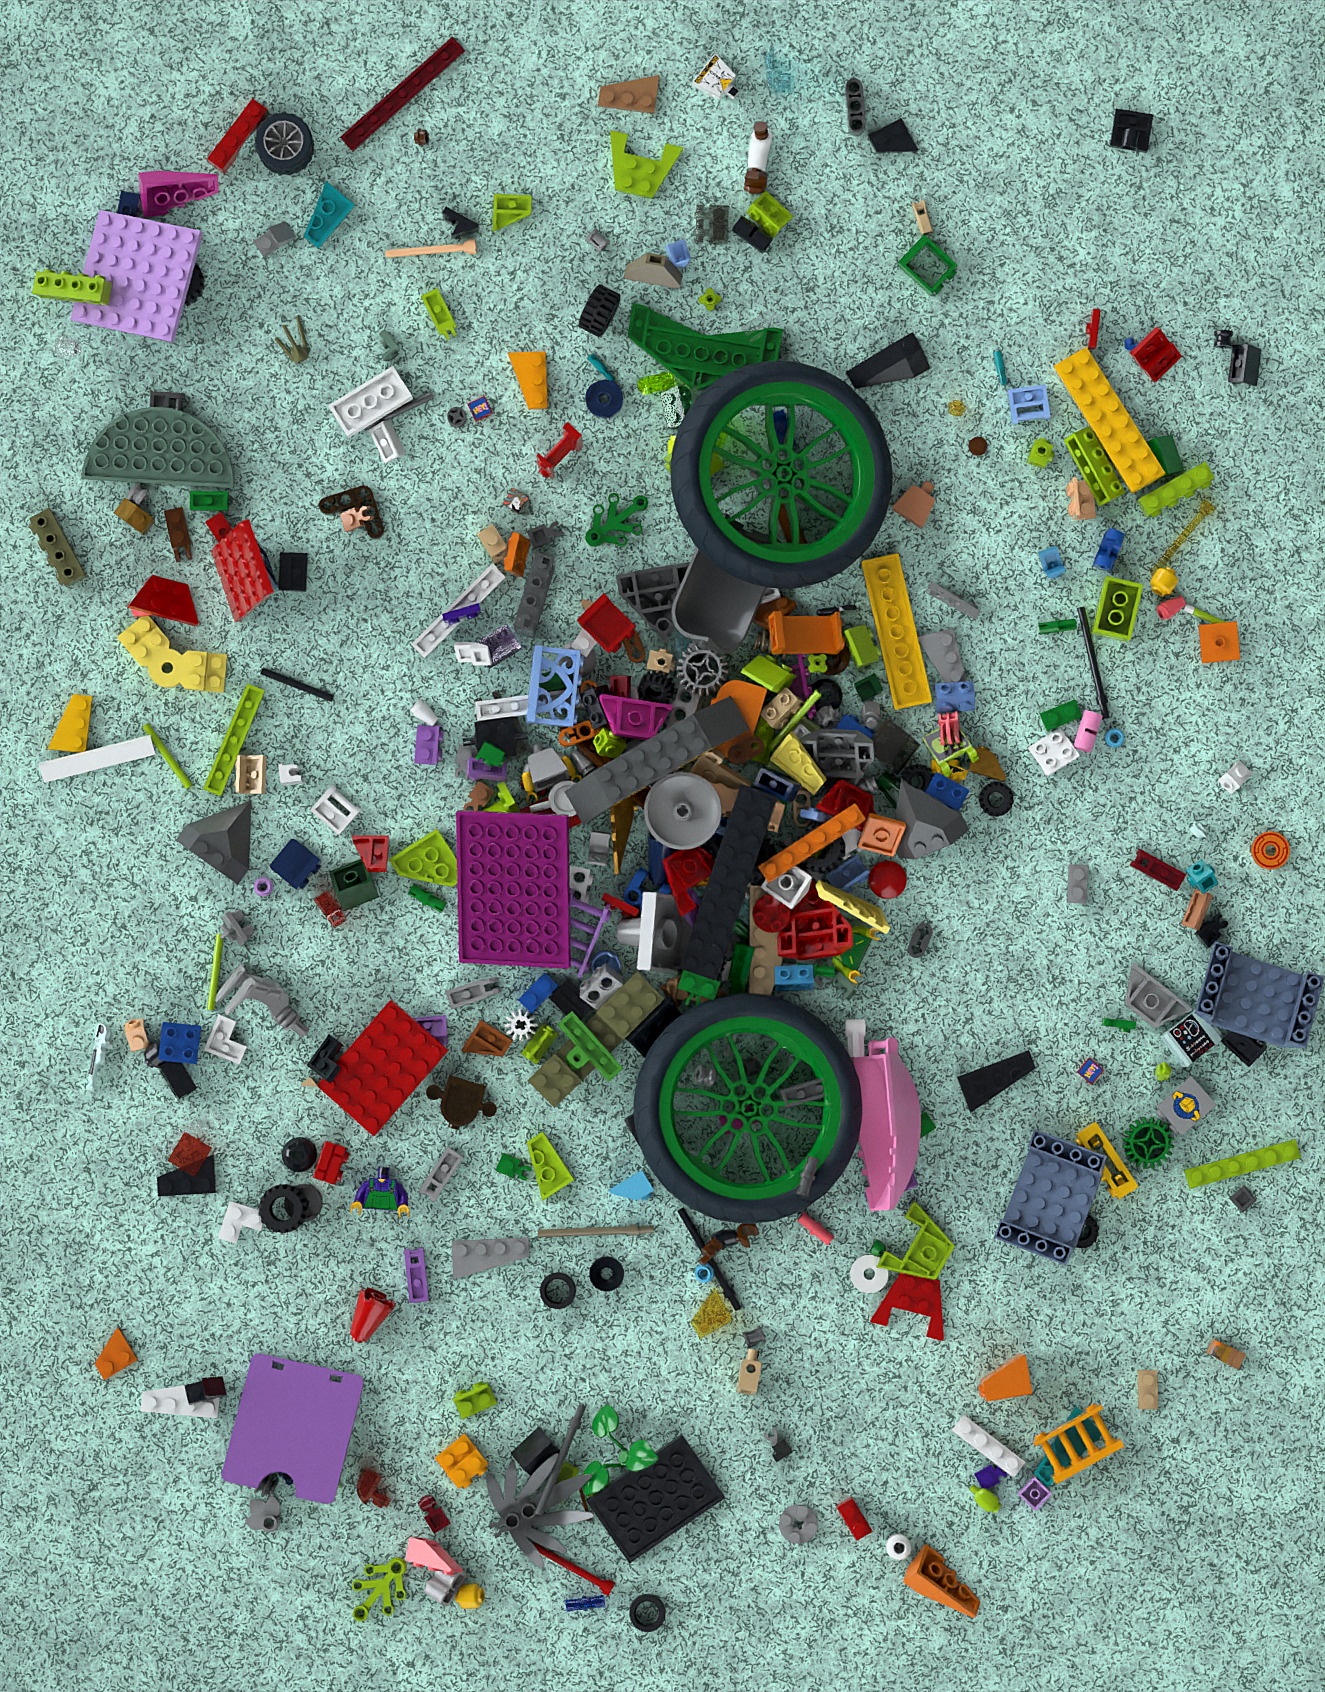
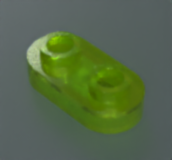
M670 372L642 377L637 381L638 391L645 395L656 391L669 390L675 385L674 375Z

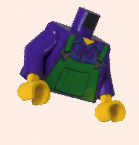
M378 1167V1178H369L357 1190L354 1201L350 1206V1213H352L353 1209H358V1215H361L362 1209L398 1211L399 1218H401L402 1212H407V1217H410L408 1194L397 1179H389L390 1167Z

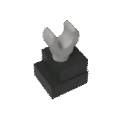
M772 1428L774 1436L768 1437L764 1433V1437L773 1444L772 1448L776 1453L772 1456L778 1462L793 1453L785 1439L779 1441L777 1430Z

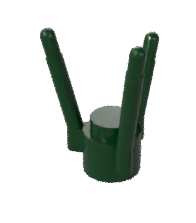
M886 771L876 783L880 785L879 790L883 792L896 810L897 805L887 790L890 791L894 788L899 792L900 788L896 783H901V781L893 773L889 774Z

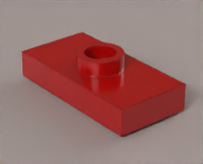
M1095 308L1091 312L1090 323L1086 325V334H1089L1087 348L1090 350L1096 348L1101 310Z
M219 512L205 522L218 543L232 529L222 512Z

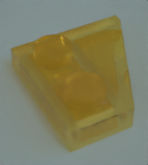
M713 1288L690 1323L701 1340L734 1320L716 1288Z

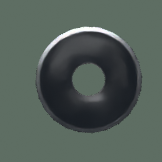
M820 679L811 685L813 693L815 690L821 692L825 689L831 692L829 700L824 701L819 697L815 702L817 712L824 706H832L833 710L840 706L843 694L836 682L830 679Z
M303 1137L289 1140L282 1150V1160L285 1166L294 1172L309 1170L317 1159V1151L314 1144ZM296 1149H301L304 1153V1157L300 1161L293 1158V1152Z
M609 1256L600 1257L592 1263L589 1270V1278L596 1289L610 1292L621 1285L624 1279V1269L617 1259ZM604 1268L612 1270L613 1275L610 1279L602 1278L601 1271Z

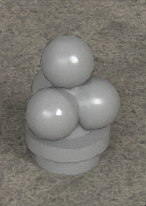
M873 775L861 778L856 784V787L869 794L876 793L875 790L879 789Z

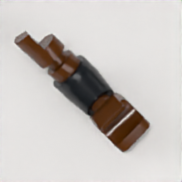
M755 1223L741 1224L737 1231H717L711 1236V1240L708 1242L709 1245L706 1244L701 1249L704 1255L698 1262L704 1266L716 1255V1252L736 1245L738 1241H740L742 1246L750 1248L748 1236L753 1235L756 1237L759 1235Z

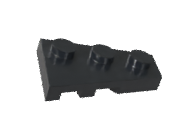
M214 1154L157 1177L158 1197L216 1193Z

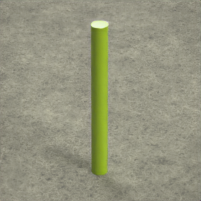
M818 690L814 691L769 744L768 749L774 752L822 694Z
M150 724L144 725L142 728L147 735H151L152 742L184 787L189 789L193 786Z
M216 934L207 1010L215 1011V999L224 940L221 939V934Z

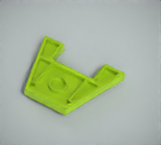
M610 130L615 191L652 199L684 148L665 143L661 161L624 153L628 134Z
M913 1201L904 1218L921 1227L903 1260L885 1251L876 1268L936 1280L955 1245L922 1208Z

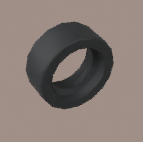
M551 1273L541 1282L539 1289L540 1297L549 1308L563 1309L574 1300L576 1285L573 1279L565 1273ZM553 1280H563L569 1286V1295L562 1302H554L547 1295V1286Z
M653 1594L638 1596L633 1600L629 1611L631 1623L642 1632L657 1630L662 1626L666 1615L664 1603ZM643 1602H652L658 1607L659 1616L652 1624H643L637 1619L636 1609Z

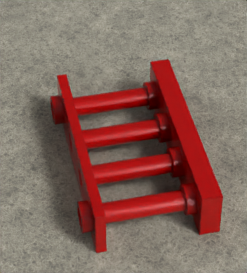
M568 422L562 427L564 437L545 457L539 453L536 455L537 464L540 468L538 472L546 479L548 477L552 480L555 478L554 468L570 451L575 449L579 452L583 448L582 434Z

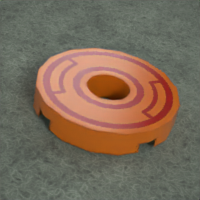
M1264 832L1257 836L1252 843V858L1263 869H1277L1284 865L1289 858V843L1284 836L1277 832ZM1268 845L1274 846L1276 850L1273 856H1268L1265 852V848Z

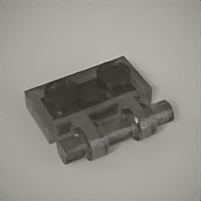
M696 205V212L694 213V219H696V229H694L696 243L702 244L703 236L709 237V244H728L729 205H710V213L704 212V205ZM704 220H709V229H704Z

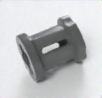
M760 1325L757 1326V1329L747 1333L742 1332L748 1348L758 1342H766Z

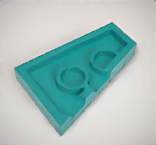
M325 181L324 188L304 234V238L317 249H320L355 207V204L327 181Z

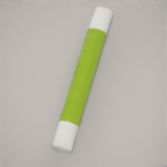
M1187 603L1183 609L1210 623L1226 622Z

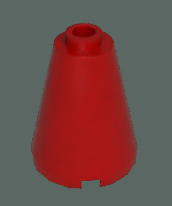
M364 1287L361 1288L350 1329V1335L354 1341L358 1343L368 1341L393 1311L396 1305L393 1299L389 1302L385 1299L386 1294L369 1287L364 1290Z

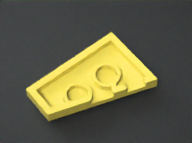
M793 731L788 734L770 757L771 761L797 782L801 783L813 795L817 793L827 780Z

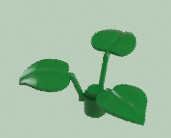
M609 1405L603 1406L598 1411L592 1422V1430L600 1438L607 1435L623 1451L618 1457L619 1464H604L602 1466L599 1461H594L586 1467L583 1475H592L582 1486L587 1496L598 1493L606 1487L609 1481L607 1467L624 1468L626 1466L629 1470L637 1472L649 1467L659 1459L647 1441L637 1440L628 1451L611 1435V1432L616 1431L619 1426V1417L617 1412Z

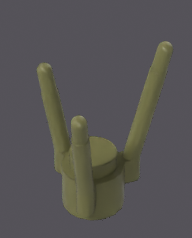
M297 316L296 321L302 346L296 345L285 324L282 327L293 347L290 349L291 352L277 337L275 338V341L288 355L291 362L294 361L295 364L308 359V353H310L300 317Z

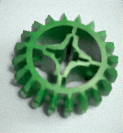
M1142 1117V1124L1136 1119L1135 1124L1137 1126L1129 1124V1128L1132 1131L1125 1130L1124 1132L1129 1135V1138H1122V1141H1128V1145L1122 1146L1123 1149L1129 1148L1125 1156L1132 1154L1129 1161L1133 1162L1137 1159V1167L1143 1162L1144 1169H1147L1148 1163H1150L1151 1169L1155 1168L1154 1162L1158 1166H1162L1160 1159L1167 1162L1168 1159L1165 1157V1154L1172 1156V1152L1167 1151L1168 1148L1175 1147L1169 1144V1141H1173L1174 1137L1168 1138L1167 1136L1172 1133V1130L1165 1132L1164 1129L1168 1125L1163 1124L1160 1127V1119L1154 1124V1117H1150L1149 1123H1147L1146 1117ZM1148 1127L1143 1138H1134L1140 1129ZM1153 1128L1161 1133L1164 1142L1155 1140ZM1149 1137L1151 1138L1150 1141L1158 1145H1150L1149 1148H1146V1145L1139 1141L1148 1140ZM1133 1144L1142 1146L1143 1158L1136 1153ZM1153 1148H1163L1158 1156L1149 1159Z

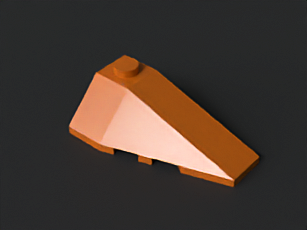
M925 1544L908 1566L903 1582L917 1593L975 1618L981 1603L966 1584H961L955 1577L957 1573L953 1569L950 1571L943 1563L945 1561L943 1556Z

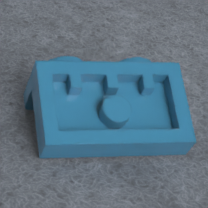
M813 965L774 967L776 992L814 990Z

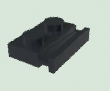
M280 552L279 591L307 592L308 553Z
M569 978L549 997L566 1016L573 1011L580 1020L593 1009L591 1005L580 998L579 988Z

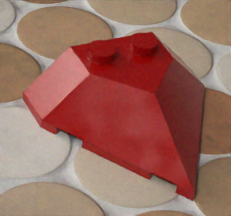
M813 879L808 893L795 906L789 923L777 936V952L780 957L809 960L839 956L853 947V928L832 902L825 901L819 897L815 887L816 883Z

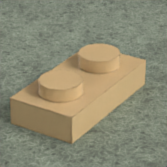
M1137 1370L1138 1409H1158L1157 1370Z

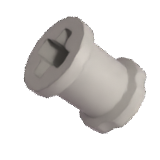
M597 228L585 239L587 243L590 242L597 249L598 253H601L610 243L609 239H605L598 233Z

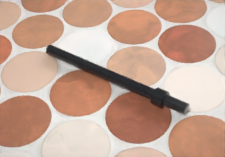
M1085 607L1077 608L1097 693L1096 702L1100 706L1102 719H1109L1110 715L1107 707L1109 702L1107 695L1104 694Z
M683 1207L677 1212L701 1251L705 1243ZM712 1258L708 1264L714 1269V1275L723 1289V1295L726 1299L728 1298L734 1310L737 1311L742 1307L734 1295L736 1292L733 1287L729 1286L714 1258Z

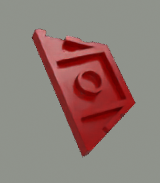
M151 575L147 579L143 587L140 588L136 593L137 595L127 606V608L191 626L196 627L199 624L188 584L156 575Z
M844 780L838 781L816 805L817 809L832 817H835L853 804L857 805L866 820L869 813L876 814L874 811L873 795ZM866 820L856 826L855 829L862 832Z

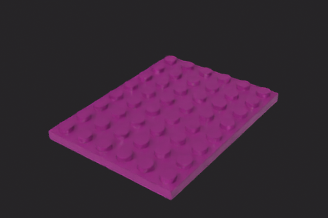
M456 811L459 963L569 969L571 967L569 815Z

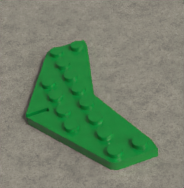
M635 303L632 305L628 328V337L634 344L692 390L694 389L696 373H700L697 391L708 388L722 376L740 367L766 361H777L783 329L772 327L762 330L704 335L654 312L644 305Z

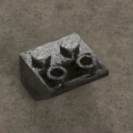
M888 718L884 720L871 738L874 741L875 759L883 767L896 775L901 772L920 746L911 735Z

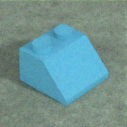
M643 1170L609 1189L611 1194L634 1200L642 1199V1201L653 1196L651 1192L654 1191Z

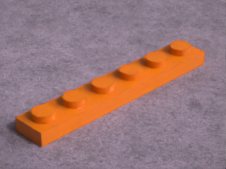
M853 804L759 865L758 868L767 882L770 883L866 819L857 805Z

